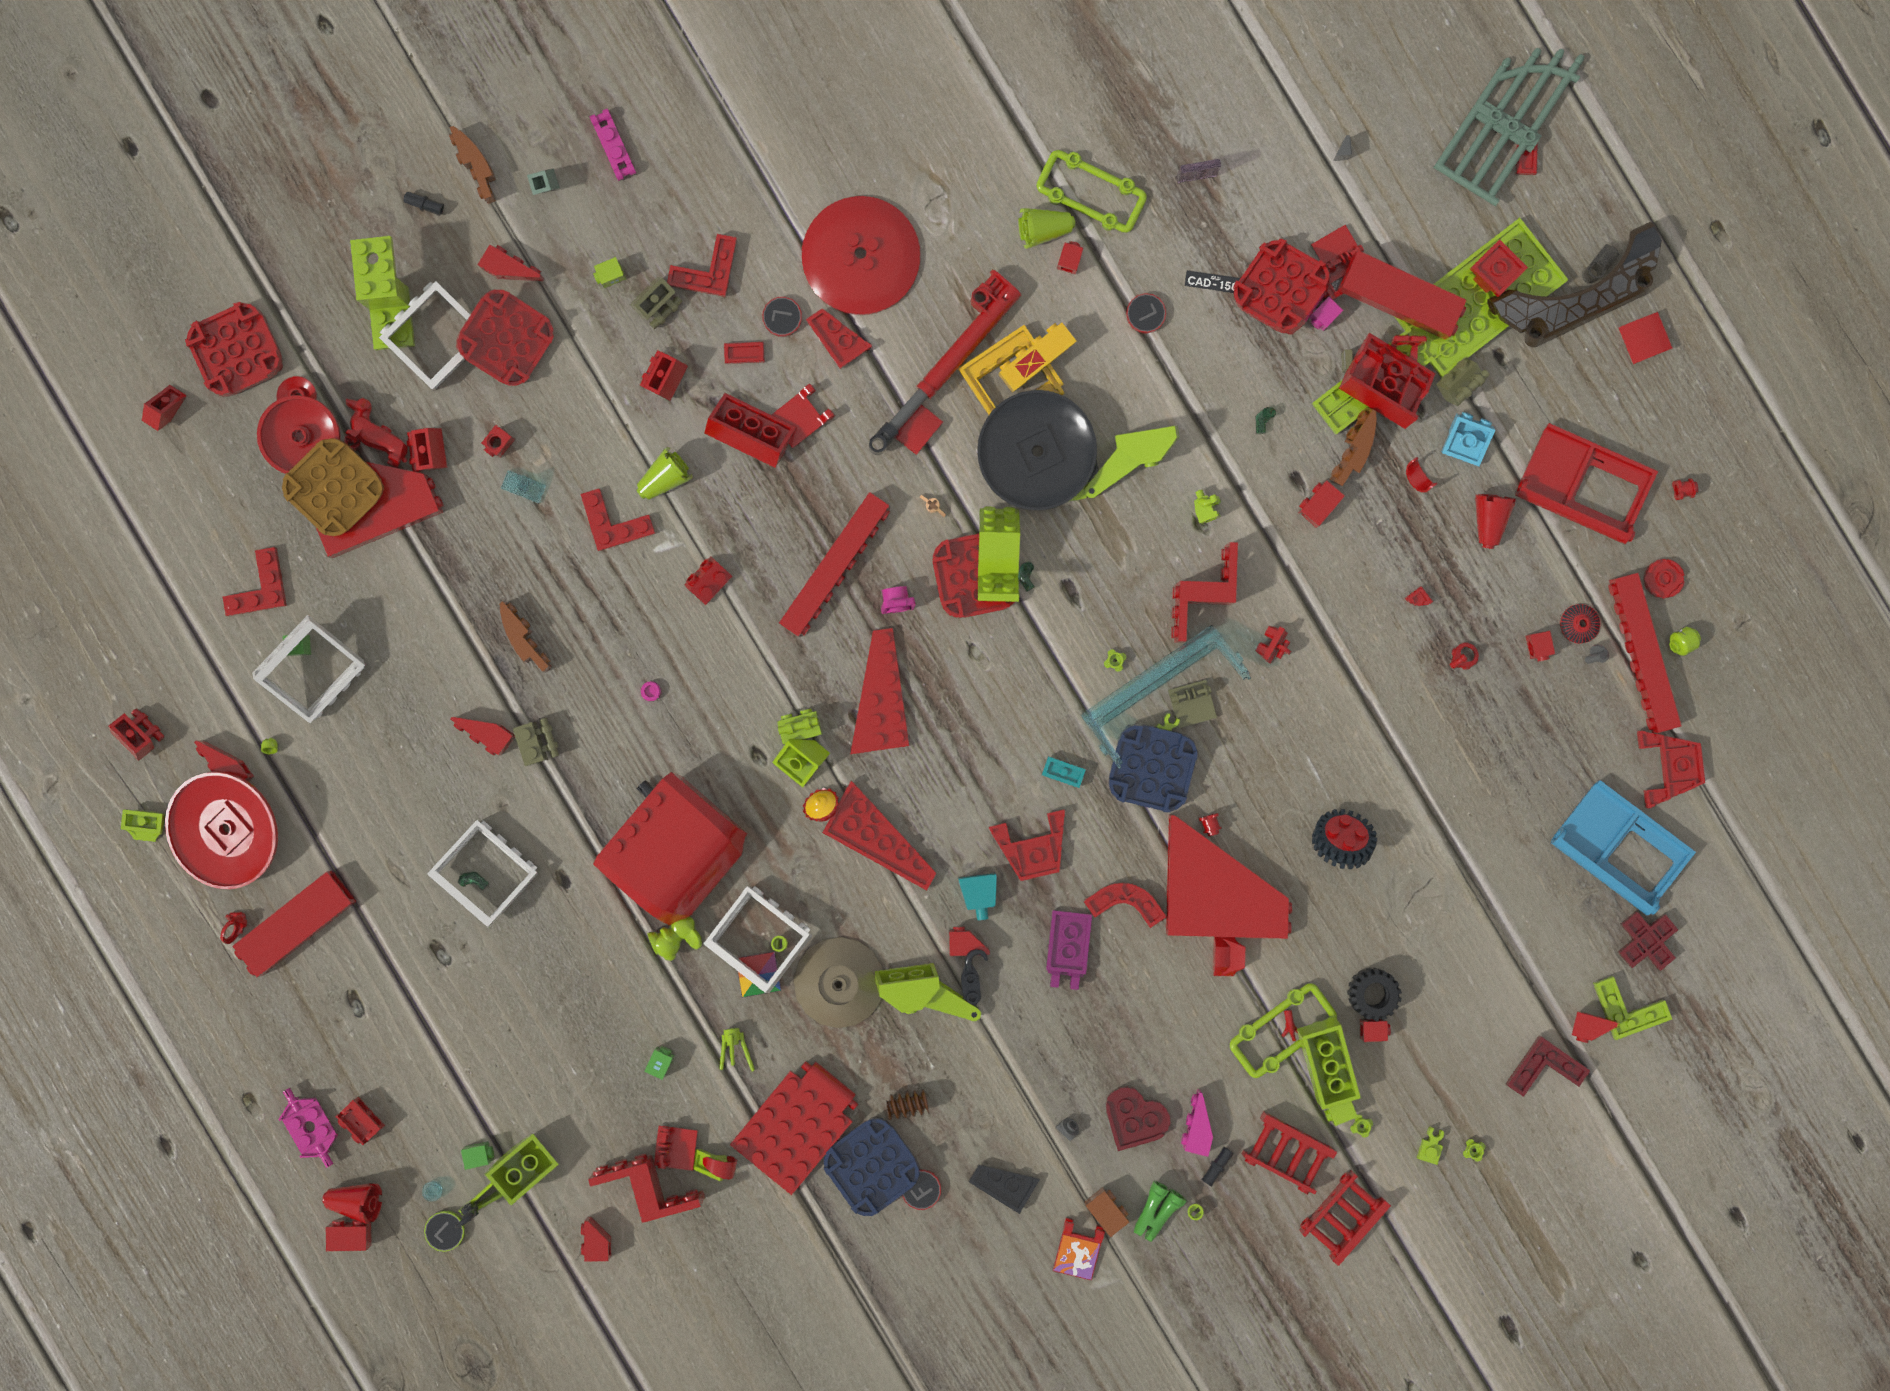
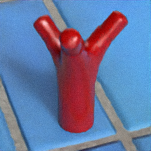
M1292 1010L1284 1011L1286 1026L1281 1036L1285 1037L1289 1032L1292 1041H1296L1295 1032H1298L1294 1024Z

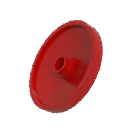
M287 396L273 402L263 412L257 427V443L261 454L273 468L284 474L288 473L321 440L341 439L338 422L330 409L320 401L307 396Z

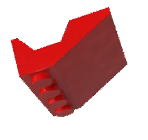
M1369 333L1347 369L1339 389L1406 429L1418 419L1419 416L1416 415L1420 402L1429 392L1436 373Z

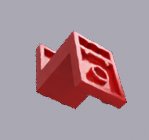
M1229 542L1225 545L1224 549H1221V560L1224 561V568H1221L1220 580H1224L1223 582L1179 581L1172 588V599H1175V605L1172 607L1171 616L1175 619V625L1171 627V638H1174V643H1184L1187 641L1188 604L1232 605L1236 603L1238 542Z
M646 1154L635 1156V1160L628 1162L627 1159L619 1160L610 1167L607 1164L598 1166L588 1178L589 1185L592 1187L629 1176L642 1223L699 1208L705 1199L703 1190L698 1192L697 1189L686 1192V1195L678 1197V1195L669 1196L665 1201L652 1155L646 1156Z

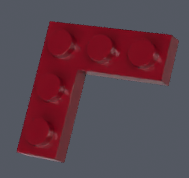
M1539 1035L1505 1085L1524 1097L1545 1065H1548L1578 1087H1580L1590 1070Z

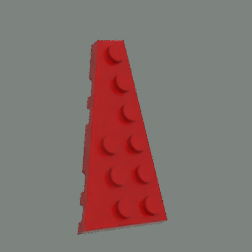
M893 628L875 630L872 633L850 754L909 746Z

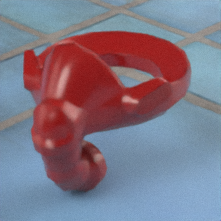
M1461 643L1456 648H1453L1450 667L1468 670L1474 666L1479 658L1476 647L1470 643ZM1464 647L1470 648L1474 653V659L1470 662L1467 661V657L1464 654H1461V650Z
M243 912L226 914L225 918L229 921L224 925L220 934V939L223 943L230 944L234 942L239 934H243V928L247 927L246 915ZM230 925H234L232 934L225 938L226 929Z

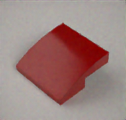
M1658 312L1618 327L1633 364L1673 349Z
M921 405L898 431L899 435L896 439L917 455L940 428L943 421Z

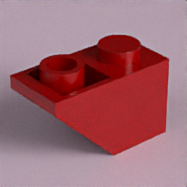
M587 1217L584 1223L581 1224V1235H584V1243L581 1244V1255H584V1262L609 1261L611 1258V1236L592 1217Z

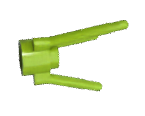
M739 1028L724 1029L720 1070L724 1068L726 1043L730 1048L731 1065L734 1066V1045H738L740 1040L749 1067L753 1072L755 1069L744 1040V1032L740 1033Z

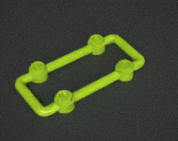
M1061 150L1053 151L1036 184L1037 190L1048 196L1051 204L1059 205L1062 203L1102 222V227L1108 231L1116 229L1123 233L1130 232L1147 200L1145 191L1136 187L1131 178L1120 179L1082 161L1080 154L1077 152L1068 154ZM1057 158L1064 160L1069 169L1075 170L1080 168L1118 186L1120 193L1123 195L1134 194L1138 196L1139 199L1127 224L1124 225L1118 222L1116 215L1112 213L1101 214L1064 196L1061 188L1055 187L1050 189L1044 186Z
M1308 983L1300 989H1291L1287 994V999L1253 1024L1242 1025L1239 1029V1034L1232 1038L1230 1049L1251 1077L1259 1078L1267 1072H1277L1280 1067L1279 1063L1302 1047L1300 1039L1277 1056L1266 1057L1263 1060V1066L1257 1070L1253 1068L1237 1045L1243 1040L1250 1041L1254 1039L1259 1028L1292 1004L1300 1005L1304 1001V995L1311 991L1329 1015L1327 1019L1333 1017L1337 1019L1336 1011L1315 984Z

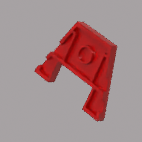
M1637 731L1639 749L1660 747L1664 788L1644 790L1646 808H1652L1661 802H1665L1674 796L1683 794L1705 783L1701 743L1646 731Z
M1064 809L1047 813L1051 834L1013 843L1010 842L1006 823L989 826L991 834L1020 881L1060 871L1065 817Z

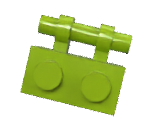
M812 709L800 711L801 715L793 717L792 714L781 716V720L777 721L782 743L786 744L789 739L803 740L822 735L817 711L812 712Z

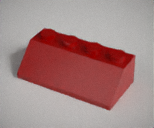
M724 393L708 417L704 434L776 468L788 447L796 427Z

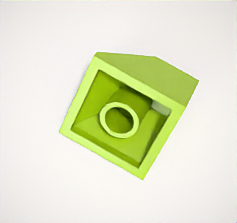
M789 739L772 763L803 788L823 764L830 752L815 740Z

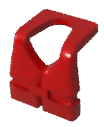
M1396 335L1392 339L1391 346L1395 349L1400 345L1412 346L1409 357L1417 362L1418 346L1426 343L1427 337Z

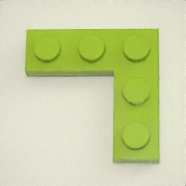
M1613 976L1593 983L1606 1019L1620 1022L1619 1027L1611 1031L1615 1040L1672 1020L1665 1000H1660L1627 1013Z

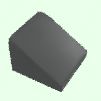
M1346 135L1333 161L1348 160L1351 156L1350 135Z

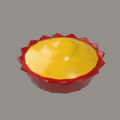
M826 788L817 789L814 793H810L803 804L805 817L818 822L829 820L838 809L839 797L836 796V792Z

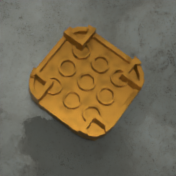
M335 438L318 442L282 479L283 496L287 502L289 501L319 532L330 536L342 535L350 530L379 501L384 490V485L379 475L351 447Z

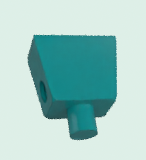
M996 873L959 877V884L967 910L976 909L977 920L989 919L987 908L995 907Z

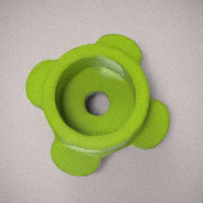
M1111 649L1107 652L1108 658L1104 661V666L1120 672L1123 669L1122 664L1126 660V655Z
M1358 1114L1350 1130L1352 1133H1358L1363 1138L1369 1136L1373 1121L1365 1119L1362 1115Z
M1468 1139L1463 1156L1465 1158H1472L1477 1162L1481 1161L1485 1144Z

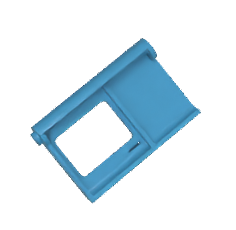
M1601 780L1597 781L1590 788L1551 840L1552 845L1645 915H1654L1659 910V899L1696 853ZM1629 831H1634L1673 862L1672 866L1651 892L1646 891L1608 862L1610 855Z

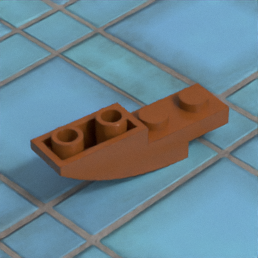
M454 126L450 127L452 134L449 137L453 146H457L458 153H456L459 164H463L467 170L470 169L474 181H478L480 187L477 188L480 198L485 199L488 204L495 202L496 200L489 183L495 181L496 178L488 161L477 146L462 131Z
M1365 408L1357 417L1358 421L1354 427L1350 428L1347 432V438L1344 442L1349 444L1350 447L1344 451L1340 464L1332 470L1330 481L1343 486L1351 472L1360 473L1366 463L1376 430V411L1373 409Z
M502 601L499 604L501 619L512 647L523 662L528 663L532 659L542 672H547L552 668L549 664L551 660L544 652L540 654L536 649L538 645L531 637L527 639V636L532 633L529 629L530 623L524 617L520 618L516 614L518 610L511 602Z

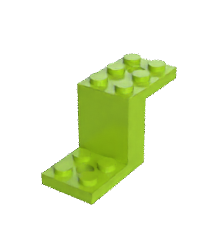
M391 236L350 240L356 300L370 310L373 348L376 351L390 349L379 338L382 335L380 332L386 325L396 321L394 318L400 311L403 310L405 312L410 307L409 287L396 276L393 238ZM371 254L378 255V261L375 264H370L368 261ZM412 316L389 338L398 348L415 346Z
M992 506L979 509L978 601L1019 602V509L1014 507L996 509Z

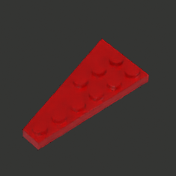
M851 780L839 801L835 815L830 818L822 833L927 891L936 875L934 869Z

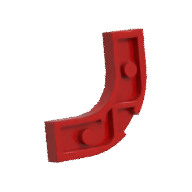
M1130 883L1107 885L1083 900L1094 917H1097L1111 906L1118 903H1126L1134 906L1139 911L1150 928L1166 918L1158 903L1146 890Z

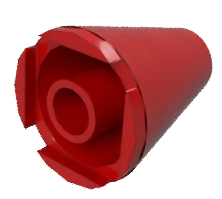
M1476 494L1479 543L1483 544V548L1494 549L1495 545L1500 544L1516 504V499L1491 494Z
M376 1183L330 1188L324 1193L322 1202L326 1209L361 1223L370 1224V1222H374L380 1213L382 1202H379V1195L382 1196V1190Z

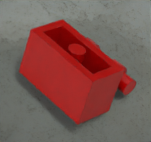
M657 350L655 356H652L650 359L651 364L646 373L644 372L642 375L643 379L640 386L671 401L688 365Z
M423 428L407 433L408 440L406 443L411 457L409 458V464L412 465L413 472L447 468L442 428Z
M136 708L131 712L135 717L133 720L124 713L108 725L111 734L140 761L154 749L150 738L155 737L158 741H161L165 736L160 732L161 729L157 725H153L148 720L149 717L144 712L141 713ZM143 725L147 731L144 733L138 726Z

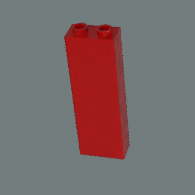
M1359 250L1353 254L1337 290L1442 339L1455 335L1458 329L1457 321L1459 317L1462 318L1466 311L1464 306L1467 301L1466 299Z
M333 870L327 871L232 946L235 949L234 953L238 959L245 962L246 968L252 976H256V978L263 976L357 901Z

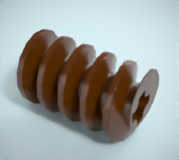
M921 1089L920 1096L914 1090L912 1097L906 1092L905 1098H902L901 1094L898 1093L897 1099H894L893 1095L890 1094L889 1100H886L889 1120H892L893 1114H895L897 1119H900L901 1113H903L905 1118H908L909 1112L915 1117L917 1110L921 1116L924 1115L925 1109L929 1113L927 1095L924 1089Z

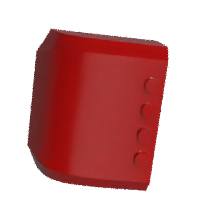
M670 772L662 778L597 855L593 865L641 908L661 922L672 925L677 921L690 917L742 856L747 833L683 776Z

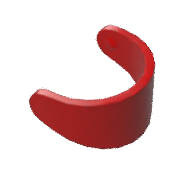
M1416 457L1408 463L1406 476L1413 488L1424 493L1435 487L1437 482L1433 483L1429 480L1419 465V458Z
M728 1156L727 1162L710 1157L703 1158L704 1167L713 1175L722 1179L734 1178L738 1160L733 1156Z

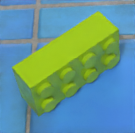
M1333 1017L1297 1028L1315 1097L1322 1110L1360 1099L1343 1030L1338 1020Z

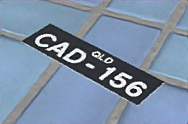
M1187 270L1184 286L1234 293V284L1240 278Z

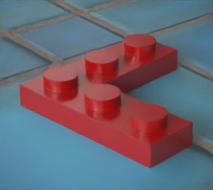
M717 234L710 272L670 265L667 283L675 288L726 297L737 238Z
M600 488L580 494L598 551L656 534L650 515L612 526Z
M276 547L255 550L261 590L222 596L226 616L287 606Z

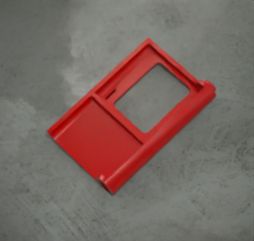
M1548 423L1520 480L1515 496L1626 544L1631 542L1636 532L1633 531V525L1658 471ZM1589 466H1594L1638 486V492L1623 522L1575 501L1576 493Z

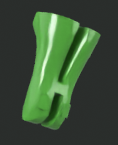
M1154 1180L1150 1187L1146 1205L1134 1227V1233L1141 1236L1149 1225L1145 1239L1152 1242L1170 1216L1184 1206L1187 1200L1177 1191L1171 1188L1168 1189L1166 1185ZM1162 1202V1204H1161L1159 1210L1157 1211V1213H1156V1215H1155V1212H1156V1210H1157L1159 1204Z

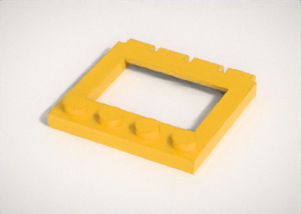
M1025 325L958 369L988 415L996 407L978 380L1015 356L1021 349H1029L1033 346L1031 342L1034 338ZM1051 364L1047 365L1042 369V372L1048 381L1035 390L1051 391L1060 395L1065 394L1061 388L1064 385Z

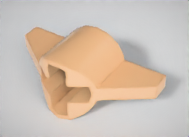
M920 496L926 502L928 512H938L943 517L946 516L939 509L940 504L937 499L931 498L928 500L924 496Z

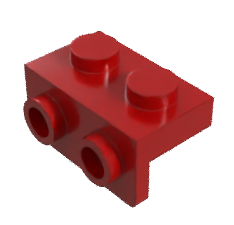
M710 556L700 564V568L687 578L684 586L706 605L733 576Z

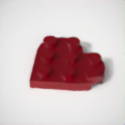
M1128 1086L1119 1087L1107 1096L1106 1113L1117 1151L1156 1141L1164 1137V1134L1168 1131L1171 1124L1170 1115L1161 1102L1154 1100L1144 1101L1141 1093L1136 1088Z

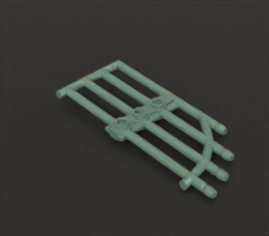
M1536 48L1532 52L1524 66L1506 71V68L1510 66L1511 59L1508 57L1504 59L1433 168L1496 207L1500 199L1495 197L1524 151L1527 150L1531 153L1542 135L1537 133V131L1569 82L1577 83L1581 77L1575 73L1583 63L1585 56L1579 54L1569 70L1556 67L1564 55L1565 51L1563 49H1559L1555 53V57L1551 59L1548 65H1534L1536 59L1541 54L1540 48ZM1542 73L1515 116L1511 117L1503 112L1527 74ZM1554 74L1563 77L1531 128L1521 123L1520 121L1550 75ZM1516 77L1497 107L1487 102L1498 82ZM1476 118L1485 125L1456 170L1453 171L1445 166V163ZM1491 129L1497 131L1502 136L1473 180L1469 181L1461 176ZM1509 139L1519 146L1489 192H1487L1478 185Z

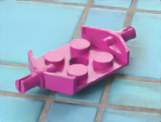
M291 1088L283 1091L288 1100V1105L278 1120L283 1121L302 1155L299 1157L319 1156L326 1168L334 1164L328 1153L338 1135L316 1098L295 1097ZM307 1121L314 1123L315 1130L313 1132L306 1129Z

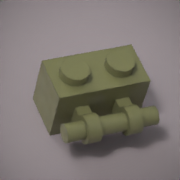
M656 277L629 305L645 320L653 316L654 319L649 325L656 329L659 325H663L666 322L665 319L672 312L675 313L678 310V306L683 301L678 296L671 300L670 297L675 291L662 277ZM665 303L666 307L658 313L657 310Z
M1464 357L1452 370L1442 377L1436 386L1446 401L1459 406L1479 386L1481 387L1485 383L1486 378L1490 374L1486 370L1481 371L1476 362Z
M547 718L539 720L542 727L539 729L536 722H530L513 728L525 766H531L548 760L547 751L550 752L551 758L559 756L558 744L554 741L551 732L553 729L549 725ZM541 734L545 736L547 743L545 746L543 745Z

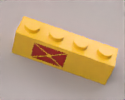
M1054 323L1046 330L1048 334L1043 338L1039 335L1031 342L1033 346L1028 350L1025 348L1021 349L1015 354L1017 358L1013 362L1008 360L999 367L1001 371L998 375L1012 393L1077 342L1063 323L1059 325Z

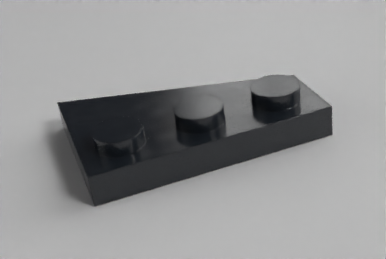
M978 1164L968 1182L1020 1214L1040 1179Z

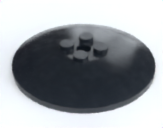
M1025 391L1005 399L987 417L978 439V462L986 483L1002 500L1026 510H1048L1067 503L1086 486L1096 464L1097 441L1091 422L1083 410L1073 401L1051 391ZM1037 445L1042 446L1044 450L1043 454L1039 457L1034 456L1032 453L1033 448Z

